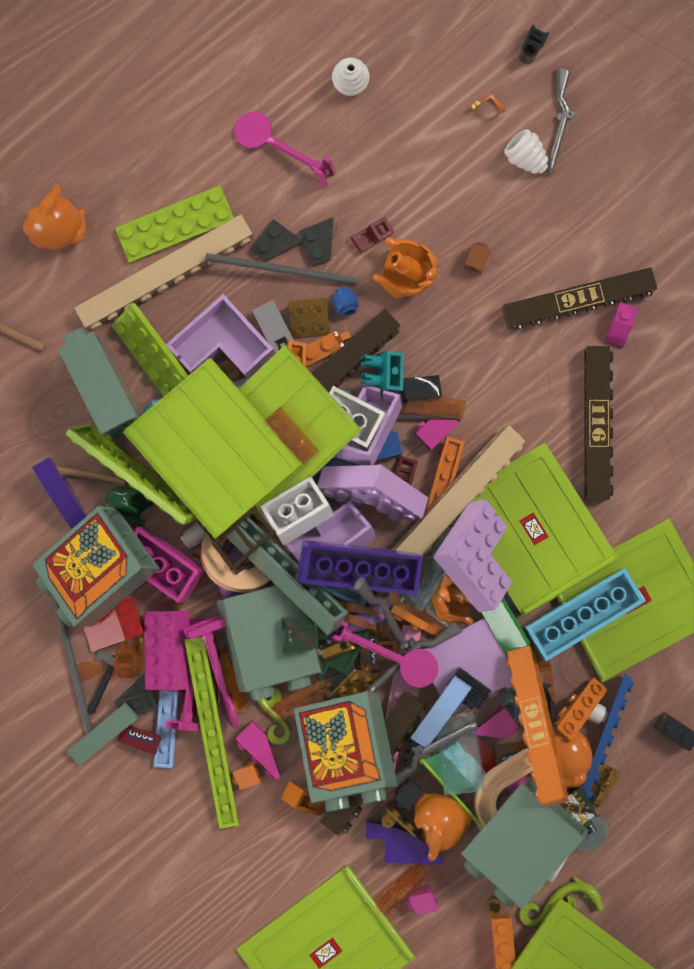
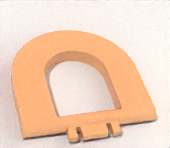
M251 514L249 518L265 534H268L270 531L264 523L259 522L257 518L255 520V516ZM207 533L205 534L200 550L201 562L207 575L217 585L232 592L249 593L260 590L271 582L257 566L244 570L239 574H236L234 570L231 571L230 567L211 544L213 542ZM275 534L272 537H270L288 556H290V553L282 545V543L275 536ZM227 537L220 542L221 546L224 545L228 539Z
M528 748L523 749L492 768L482 777L477 785L474 794V808L483 827L498 812L496 800L499 793L507 786L533 771V766L527 758Z

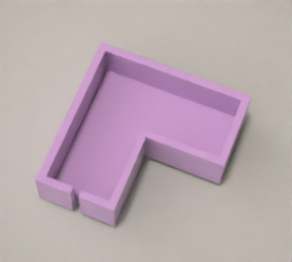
M224 294L166 344L169 350L190 373L194 372L208 359L211 358L214 361L224 353L247 379L252 377L275 354L274 349Z
M365 385L358 399L385 412L386 416L370 448L351 440L334 457L358 465H374L402 409L399 394L384 390L383 404L381 389Z
M382 465L323 467L317 485L319 490L324 492L325 496L335 499V502L339 505H344L348 501H351L354 505H361L362 503L373 505L378 512L385 513L389 519L399 521V519L408 521L422 519L428 501L427 496Z
M486 499L469 502L433 556L478 612L496 610L512 584V580L491 556V552L508 526L498 514L494 515L496 511Z
M348 501L333 512V517L284 545V547L299 565L302 540L364 547L376 538L374 530L352 502Z

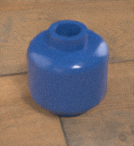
M341 287L332 296V303L337 314L349 317L357 312L359 301L352 289Z

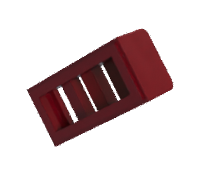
M399 456L395 475L408 482L409 485H412L418 461ZM401 464L411 466L412 470L401 467ZM399 471L410 474V477L399 474Z

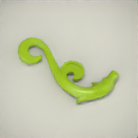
M273 687L275 695L271 696L270 700L263 698L256 701L267 714L284 727L285 733L283 736L278 737L275 735L274 731L277 724L270 726L267 733L269 741L279 746L287 743L290 739L291 731L287 722L272 708L277 706L282 698L279 689Z
M575 876V882L563 885L552 894L537 919L531 920L528 918L527 914L530 910L540 911L536 904L530 902L523 909H519V918L526 926L533 927L538 925L545 919L555 902L570 892L578 891L584 893L583 897L590 899L597 911L604 909L601 902L602 898L597 889ZM568 895L566 903L575 909L576 901L572 896Z

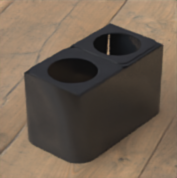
M439 375L403 378V402L438 400L440 396L442 399Z

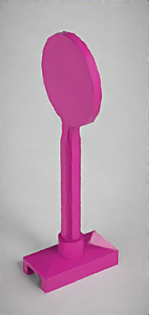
M248 112L237 120L234 127L235 137L243 147L256 149L268 143L310 167L315 172L319 183L327 188L328 182L326 178L328 174L332 173L335 175L336 173L330 158L324 155L321 162L314 161L272 137V126L269 119L262 113Z
M220 615L187 626L183 628V631L189 639L201 636L203 642H205L217 686L221 691L219 697L224 715L232 728H237L239 725L237 713L231 698L226 692L225 679L213 642L214 636L212 631L227 626L225 618L221 619Z
M191 619L189 621V626L204 621L205 619ZM191 672L190 689H186L181 720H166L165 728L201 732L200 723L192 721L194 689Z
M343 621L339 629L337 628L334 631L337 632L336 635H329L328 639L335 642L342 639L347 642H354L399 663L400 674L403 680L410 686L417 688L426 687L433 683L437 677V660L427 650L414 649L401 656L353 634V631L347 629L349 623Z

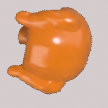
M56 184L36 208L29 210L27 219L23 224V231L29 237V241L41 249L60 250L70 244H79L84 240L86 233L85 210H78L68 199L61 196V186Z
M393 238L385 239V244L391 250L387 256L383 273L374 274L373 280L379 283L388 294L396 299L420 295L434 283V279L437 276L438 260L432 251L423 244L418 245L416 241L407 239L396 240Z
M442 568L435 576L430 590L431 600L435 607V615L441 621H454L455 623L472 625L473 619L467 614L471 602Z
M555 729L553 732L566 788L580 787L586 781L587 772L592 764L593 754L589 742L580 730L574 739L569 742Z
M430 793L424 794L414 805V822L417 828H422V831L419 832V837L429 847L428 859L430 861H434L440 851L448 850L453 846H459L460 841L469 830L471 817L455 800L446 795Z

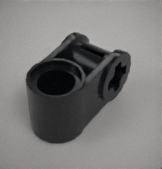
M534 24L531 26L519 54V58L523 63L531 64L534 62L540 49L545 44L549 32L545 33L535 28ZM525 50H530L533 54L527 55Z

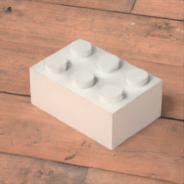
M311 476L260 506L269 523L276 530V534L283 546L334 516L328 502Z

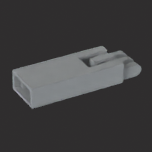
M274 300L252 310L267 342L274 349L275 353L280 350L276 343L277 340L284 338L286 344L288 340L294 341Z

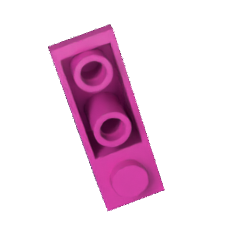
M252 721L236 737L238 741L236 744L241 750H247L251 754L250 758L257 765L261 764L265 768L264 772L271 779L275 777L278 780L281 774L268 736Z

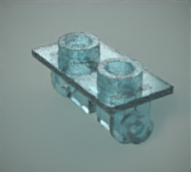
M511 687L506 689L505 692L499 693L498 696L501 698L503 706L508 708L512 714V719L519 726H522L519 721L520 707H517L514 698L517 695L516 689Z

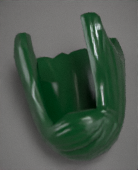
M125 486L111 489L105 496L104 503L105 507L118 508L126 521L141 527L145 526V521L140 518L141 513L154 506L153 501L146 499L139 490Z

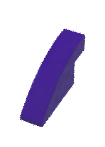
M48 457L32 468L63 518L73 529L87 516V513L67 478L60 474L52 458Z
M366 820V839H385V863L443 865V858L440 854L437 855L434 861L428 859L429 847L418 835L414 838L402 827L393 825L390 828H385L381 821Z

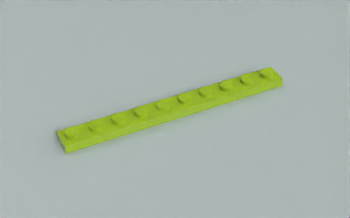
M201 636L193 639L185 638L219 829L239 826L207 648Z

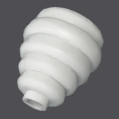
M345 58L335 66L332 72V81L340 93L346 96H355L366 89L370 74L367 66L361 60Z
M528 129L519 132L505 148L504 153L508 157L509 162L518 168H523L532 174L538 172L541 174L548 167V156L545 155L546 151L543 148L542 142L539 141L536 133H531Z

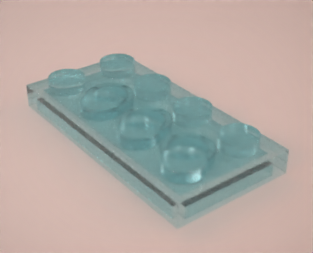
M444 537L436 541L433 551L423 562L418 594H402L400 602L404 605L422 612L447 574L433 558L445 540Z
M475 712L452 714L437 734L438 740L469 724L472 719L476 722ZM477 729L439 748L445 796L485 791Z

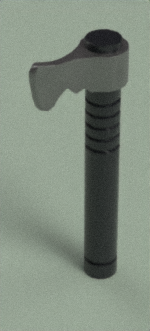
M101 649L98 650L96 659L98 661L104 659V662L107 661L108 666L88 709L92 713L96 712L113 674L112 672L120 661L119 656L109 655Z

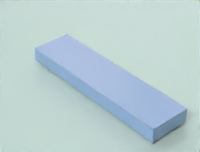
M454 676L411 735V739L424 748L430 745L471 687Z
M159 690L156 734L162 736L157 753L154 755L153 767L173 768L176 729L165 727L166 720H177L178 690Z

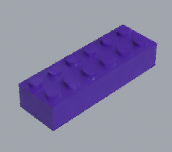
M302 540L297 580L306 584L354 589L357 580L364 578L372 591L417 595L423 556L415 552Z

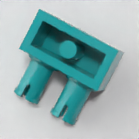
M385 351L376 354V356L362 355L361 360H365V362H361V365L376 367V374L363 373L361 379H364V381H360L361 385L375 386L381 389V393L384 390L393 393L403 391L404 353Z

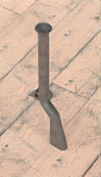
M556 68V99L562 109V113L557 115L559 125L548 161V167L545 172L555 174L554 168L567 120H570L577 114L570 111L569 105L564 98L570 71L562 68Z
M359 578L354 585V589L369 604L379 605V613H383L399 643V648L406 649L409 646V642L405 640L388 607L389 593L386 592L383 597L374 596L366 580Z
M452 621L434 639L416 641L412 637L409 643L411 647L402 656L414 649L436 647L463 631ZM394 662L379 678L367 686L376 693L377 689L400 669V664Z
M472 719L469 724L425 748L421 746L412 747L415 753L412 756L410 765L395 774L397 787H393L391 790L394 791L416 771L419 759H428L430 753L472 730L478 729L476 722Z

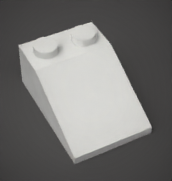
M333 386L329 392L330 395L362 429L352 440L370 448L386 413Z

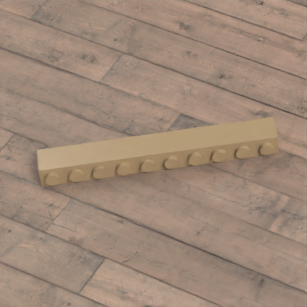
M239 215L76 306L74 309L88 331L90 329L94 331L102 326L101 323L106 320L112 321L119 316L118 314L126 310L129 305L137 304L140 301L144 303L152 298L151 295L156 292L162 293L166 291L172 283L178 284L182 282L188 274L194 275L198 273L204 265L216 263L205 261L206 253L228 256L235 251L236 247L240 245L244 247L251 243L253 234L242 215Z
M504 425L424 513L423 518L419 519L391 550L415 552L420 555L429 553L433 548L432 544L436 539L440 540L446 534L445 530L449 525L452 526L459 519L458 515L465 510L469 502L475 496L479 497L485 490L484 486L488 482H493L498 476L496 473L510 463L509 459L512 455H517L523 449L522 444L525 440L510 425Z

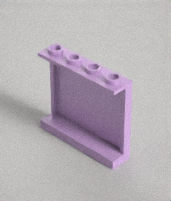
M484 617L473 622L472 625L461 628L462 633L438 646L423 648L432 653L437 660L438 673L433 684L440 696L446 689L445 685L458 667L492 690L488 698L499 693L498 690L503 687L505 689L512 687L510 677H513L512 671L509 670L506 662L508 658ZM464 699L453 712L454 716L465 711L464 708L467 706L463 704Z

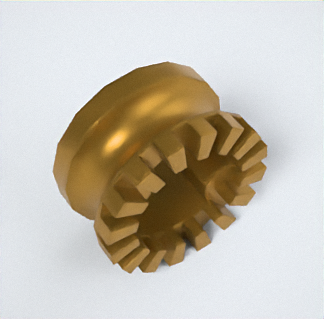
M491 897L486 900L485 908L489 915L498 916L503 911V904L497 897ZM491 902L499 904V909L496 911L493 909L489 910V904Z

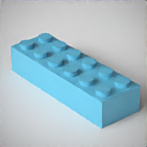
M621 568L523 626L522 629L541 661H548L644 603L645 600L626 568Z

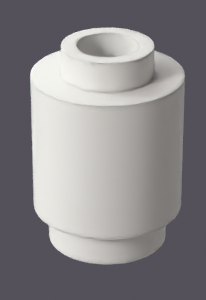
M198 521L186 529L183 535L180 536L188 549L200 544L206 534L205 526Z
M598 703L587 720L598 725L601 722L604 723L608 716L606 707Z

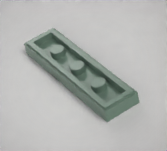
M125 702L72 745L67 752L81 765L138 718V715Z

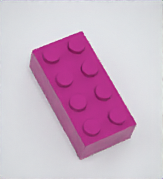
M137 527L134 533L159 567V570L149 577L147 581L177 603L186 602L204 575V568L147 527Z
M189 611L144 612L145 690L190 689V667L184 640L188 637L185 636L183 628L189 626Z

